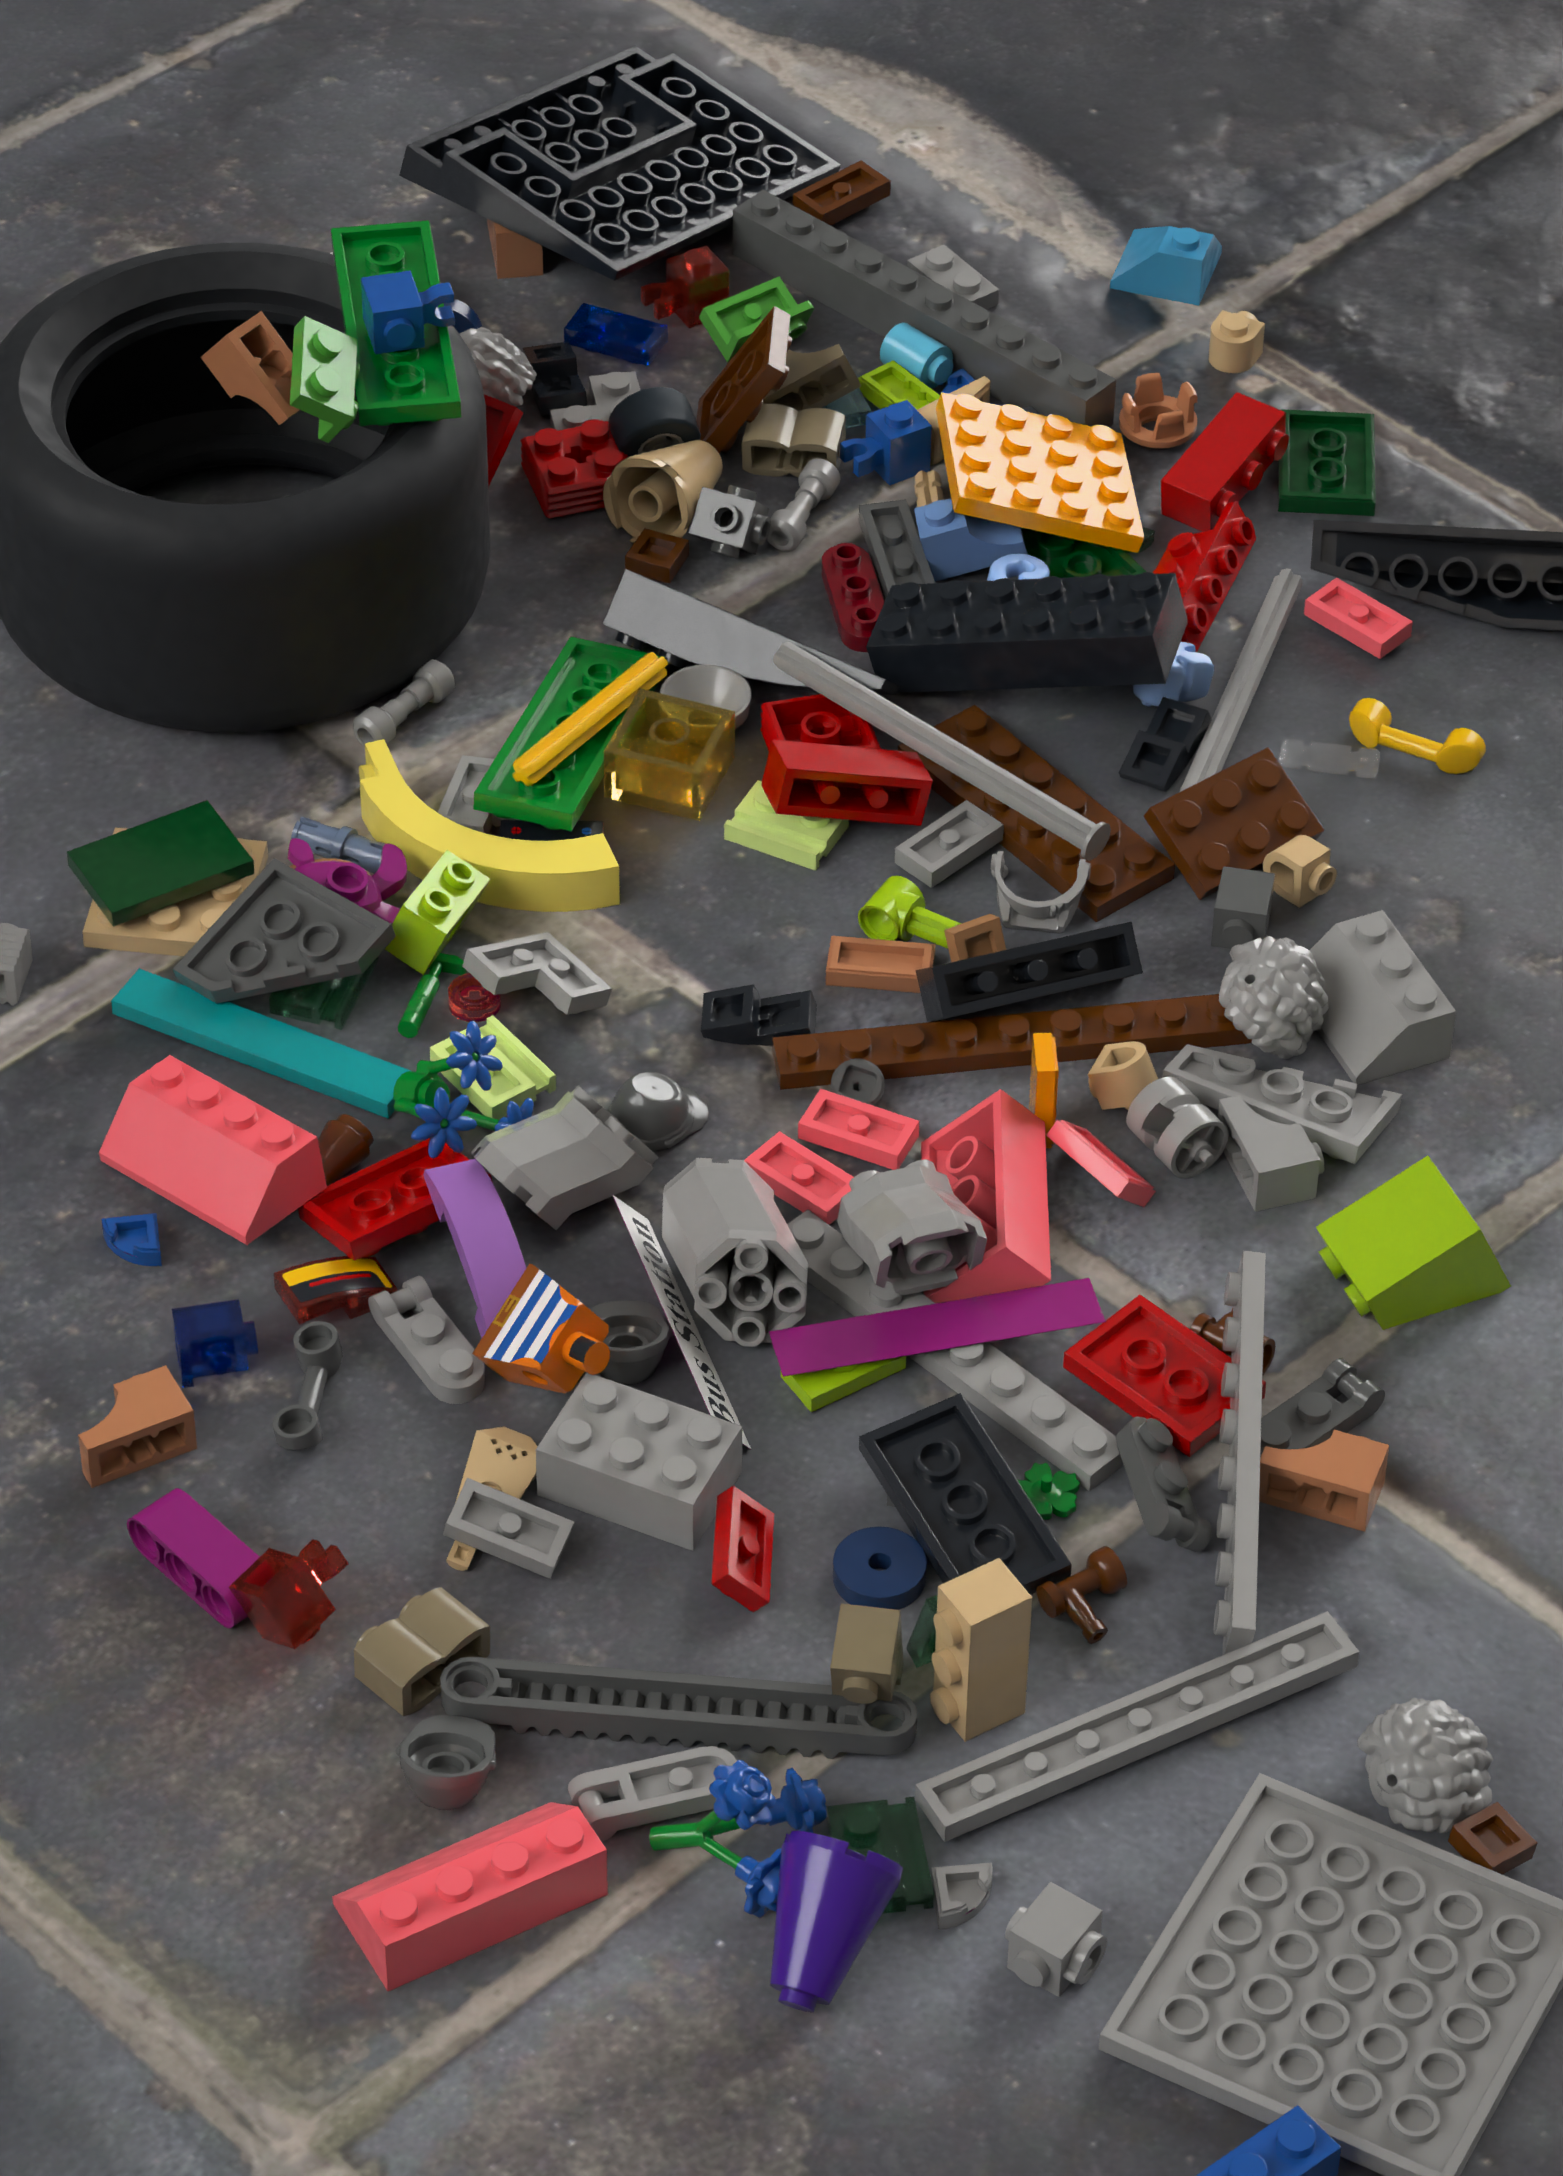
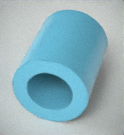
M899 323L894 326L882 342L880 360L883 364L894 360L931 389L946 382L952 373L953 354L951 349L908 323Z

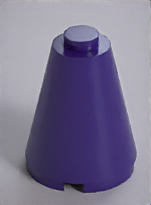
M791 1831V1834H786L781 1848L770 1986L781 1992L778 1999L780 2003L810 2013L814 2012L816 2004L829 2005L900 1884L903 1867L898 1863L871 1850H868L866 1857L848 1849V1842L829 1836L805 1831Z

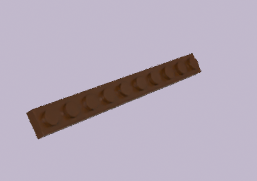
M1219 994L772 1037V1054L780 1090L831 1085L832 1075L836 1068L843 1062L851 1059H864L872 1062L880 1069L884 1080L1031 1065L1033 1033H1052V1037H1055L1058 1062L1097 1059L1105 1045L1131 1041L1143 1043L1148 1053L1182 1050L1186 1044L1209 1048L1252 1043V1040L1248 1039L1243 1031L1237 1030L1233 1022L1224 1016L1225 1008L1219 1003Z

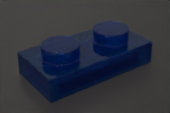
M583 303L564 327V342L568 341L570 345L583 348L589 352H597L649 367L668 341V325Z

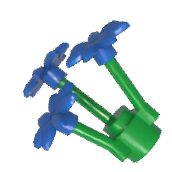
M470 1021L467 1024L466 1036L458 1031L450 1032V1039L458 1050L456 1053L448 1058L437 1061L420 1060L417 1063L416 1071L403 1073L397 1079L394 1086L395 1111L411 1114L426 1122L412 1132L411 1138L416 1141L430 1138L428 1154L431 1158L439 1156L445 1142L453 1151L458 1153L463 1151V1142L457 1131H468L479 1126L496 1132L531 1117L533 1113L534 1102L531 1098L525 1099L520 1108L517 1103L509 1101L507 1117H503L500 1120L465 1110L469 1103L467 1095H460L449 1104L450 1091L447 1084L438 1076L439 1072L458 1068L462 1070L460 1084L463 1089L469 1088L476 1078L480 1087L484 1091H488L492 1086L489 1071H499L503 1068L502 1062L498 1058L488 1055L496 1045V1036L488 1035L481 1039V1032L475 1021Z

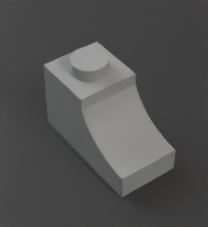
M1240 1095L1219 1099L1218 1119L1228 1129V1141L1223 1152L1254 1211L1316 1198L1318 1175L1324 1172V1158L1320 1146L1316 1142H1310L1301 1123L1288 1125L1264 1118L1253 1111Z

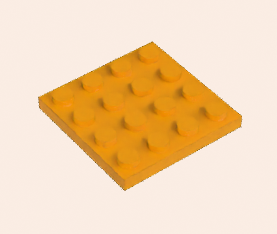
M941 392L936 406V414L954 513L1130 552H1139L1144 540V533L1121 433L1115 432L1104 425H1083L1071 422L1060 415L1043 416L1026 412L1022 408L1011 404L999 406L982 402L967 394L955 396Z

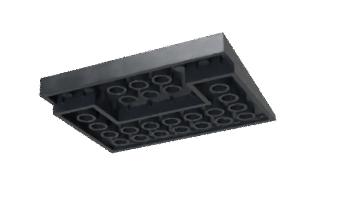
M634 46L408 144L399 176L616 281L733 225V209L762 190L785 200L793 196L794 193L838 172L841 164L674 53L656 60Z

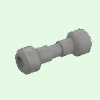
M816 458L806 464L798 477L800 488L795 494L794 501H791L785 509L775 511L770 518L771 523L767 541L773 547L782 551H792L799 546L807 532L805 522L810 516V510L815 508L820 500L830 498L840 484V473L832 463Z
M431 659L418 669L412 677V683L401 691V695L395 700H389L381 708H367L353 721L354 735L358 742L364 747L365 743L382 739L385 740L386 744L390 743L396 736V727L407 719L408 714L413 710H419L427 702L439 703L453 692L455 682L451 670L444 663Z

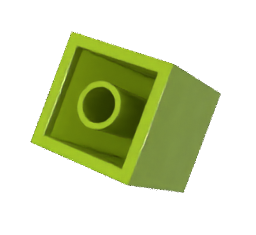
M1428 1155L1316 1226L1317 1231L1326 1244V1247L1318 1251L1327 1268L1336 1280L1344 1274L1346 1275L1351 1284L1343 1290L1361 1317L1371 1312L1382 1330L1499 1294L1511 1287L1481 1229Z

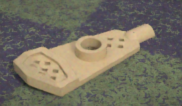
M507 1427L476 1430L457 1498L466 1479L469 1478L521 1499L537 1476L536 1448L538 1446L531 1437ZM455 1540L446 1559L448 1565L456 1570H467L476 1548Z

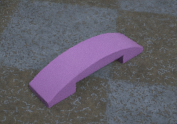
M476 1159L426 1169L423 1176L439 1221H446L477 1305L475 1321L482 1338L526 1270V1265L509 1217L490 1177L483 1166Z

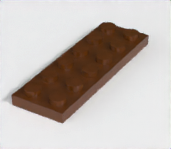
M976 705L933 726L1095 824L1105 822L1110 825L1111 832L1104 849L1093 860H1086V862L1091 863L1090 879L1086 880L1077 906L1095 922L1104 919L1174 879L1175 863ZM904 743L898 745V751L917 752ZM917 752L933 780L931 789L954 807L968 800L1004 824L1003 840L999 844L1058 892L1064 894L1073 886L1077 879L1080 859H1085L1081 855V849Z

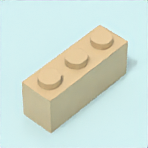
M1000 1558L938 1586L937 1614L933 1617L936 1629L935 1653L932 1654L934 1685L933 1691L930 1693V1701L939 1720L944 1724L950 1723L964 1742L1025 1713L1032 1596Z

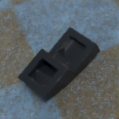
M568 341L522 348L523 353H525L537 374L532 384V391L541 415H548L550 410L568 408L575 405L587 406L586 390L578 376L577 359Z
M1163 697L1147 731H1138L1119 771L1120 777L1167 791L1183 772L1203 739L1212 721L1209 711Z
M754 984L707 992L703 995L701 1032L704 1038L739 1045L772 1046V1037L815 1033L817 1004L811 990L760 999Z

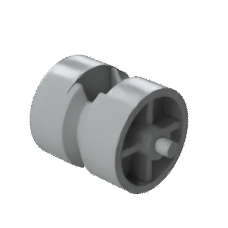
M1163 1077L1147 1085L1135 1097L1127 1112L1126 1123L1128 1128L1146 1147L1153 1150L1156 1157L1179 1178H1191L1208 1169L1222 1154L1228 1141L1227 1127L1205 1105L1200 1104L1199 1099L1176 1077Z

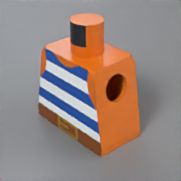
M529 1263L472 1354L509 1382L566 1394L573 1390L584 1372L596 1375L601 1373L608 1365L610 1349L603 1341L609 1333V1325L539 1268Z

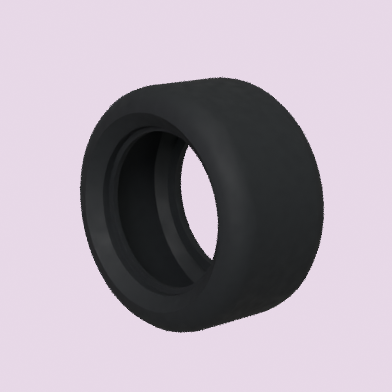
M255 242L190 245L160 250L105 266L55 291L30 310L0 344V618L10 637L24 655L40 670L74 695L97 707L123 717L181 730L252 732L309 724L365 706L412 680V677L419 668L431 659L436 660L461 633L473 615L482 594L490 559L486 404L482 383L472 354L453 326H448L461 399V418L443 419L436 422H402L387 426H359L358 414H356L353 423L348 429H342L329 443L318 439V417L301 410L281 425H278L273 417L256 402L240 395L230 398L201 359V356L224 336L261 311L292 353L294 327L304 316L345 333L333 254L309 248ZM234 465L293 467L335 478L322 486L298 494L258 502L235 504L172 502L133 492L165 477L200 469Z

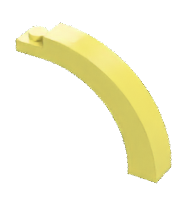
M384 739L365 743L366 764L359 766L362 819L377 842L393 844L402 850L406 858L407 870L416 877L423 880L446 850H448L490 878L477 901L479 903L537 912L590 910L620 904L619 865L603 833L575 839L531 841L494 836L462 826L440 815L414 794L400 774Z

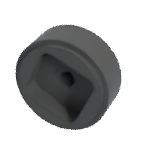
M851 1059L840 1064L832 1075L830 1092L876 1107L881 1103L885 1089V1081L880 1069L872 1062L864 1059Z

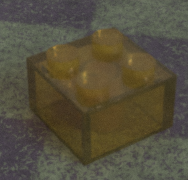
M639 689L603 751L604 797L700 821L735 758V711Z

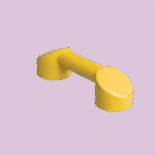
M1373 698L1359 700L1349 714L1351 730L1357 740L1364 746L1374 748L1379 744L1435 762L1438 768L1446 773L1462 774L1473 770L1486 752V745L1481 736L1467 728L1454 729L1444 744L1389 727L1392 722L1389 709L1382 702Z

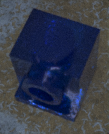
M239 1299L172 1309L175 1348L183 1388L194 1387L193 1378L248 1370L247 1355L258 1354L257 1335L254 1321L243 1322Z

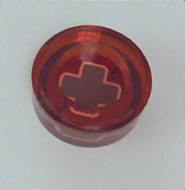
M466 973L455 978L448 987L449 1010L456 1018L466 1022L486 1021V1018L492 1015L495 1016L501 1008V994L493 995L470 973Z

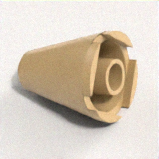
M693 440L630 456L622 460L614 468L604 485L603 499L608 517L617 529L623 527L633 536L630 539L633 543L644 528L682 538L691 526L702 487L713 489L721 477L723 470L722 459L718 451L711 444L702 440Z

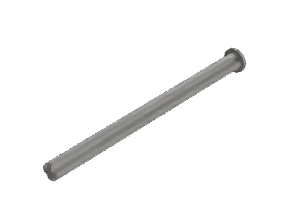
M1289 568L1282 569L1280 574L1274 577L1180 792L1220 772L1224 766L1303 585L1301 576L1293 574Z
M782 643L774 654L773 662L781 671L1081 849L1082 857L1086 860H1093L1104 849L1111 832L1109 824L1105 822L1095 824L793 643Z

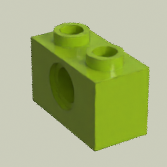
M446 850L402 905L392 923L396 937L385 950L424 975L467 920L490 878L472 867L468 862Z

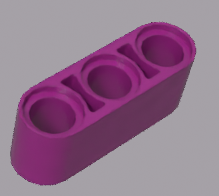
M173 1489L127 1520L128 1533L138 1551L224 1627L231 1629L279 1596L278 1581L268 1564L182 1489Z

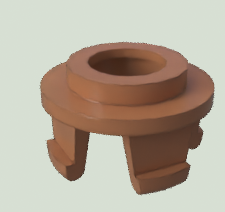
M1148 373L1138 376L1135 382L1134 397L1132 398L1129 393H1125L1122 397L1123 408L1119 415L1121 432L1136 444L1156 449L1179 446L1190 440L1197 429V415L1194 411V403H1197V394L1193 386L1189 382L1182 383L1178 398L1164 395L1160 373ZM1150 421H1156L1154 431L1142 426Z

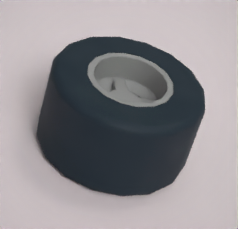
M653 387L642 389L623 399L616 405L609 416L608 426L619 451L625 453L628 457L693 440H700L701 437L687 398L684 394L673 388Z

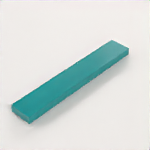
M140 968L111 1000L112 1014L385 1118H389L395 1111L393 1091L397 1079L403 1073L411 1071L228 1001L216 1004L185 985Z

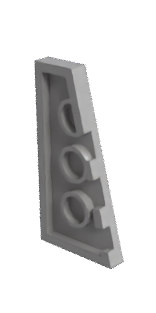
M1188 1044L1165 1067L1162 1078L1168 1076L1178 1078L1199 1099L1200 1103L1217 1110L1219 1109V1099L1240 1095L1253 1111L1264 1118L1288 1125L1301 1123L1310 1142H1316L1320 1146L1321 1151L1332 1158L1345 1160L1353 1164L1360 1159L1397 1115L1403 1095L1386 1090L1383 1091L1381 1098L1356 1093L1358 1084L1335 1079L1333 1087L1303 1080L1304 1071L1287 1067L1268 1072L1257 1070L1253 1059Z

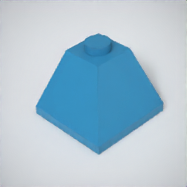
M1163 226L1134 229L1113 274L1110 289L1199 306L1221 256L1222 245L1214 234L1198 232L1192 228Z

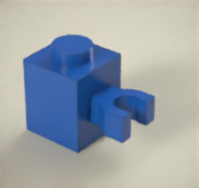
M411 270L361 278L363 320L375 354L425 347L424 324L426 323L438 327L455 325V316L451 305L437 307L442 303L454 302V293L450 282L433 285L424 292L418 293Z
M908 400L889 405L866 414L865 438H853L840 442L839 458L844 463L854 459L853 473L857 477L867 475L875 470L888 485L914 477L921 470L924 472L930 471L932 425Z

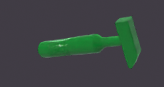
M440 953L428 968L430 969L429 974L423 975L420 978L397 1027L398 1032L402 1036L413 1038L418 1034L439 990L440 982L438 977L441 972L462 976L467 974V970L462 967L464 961L458 956Z

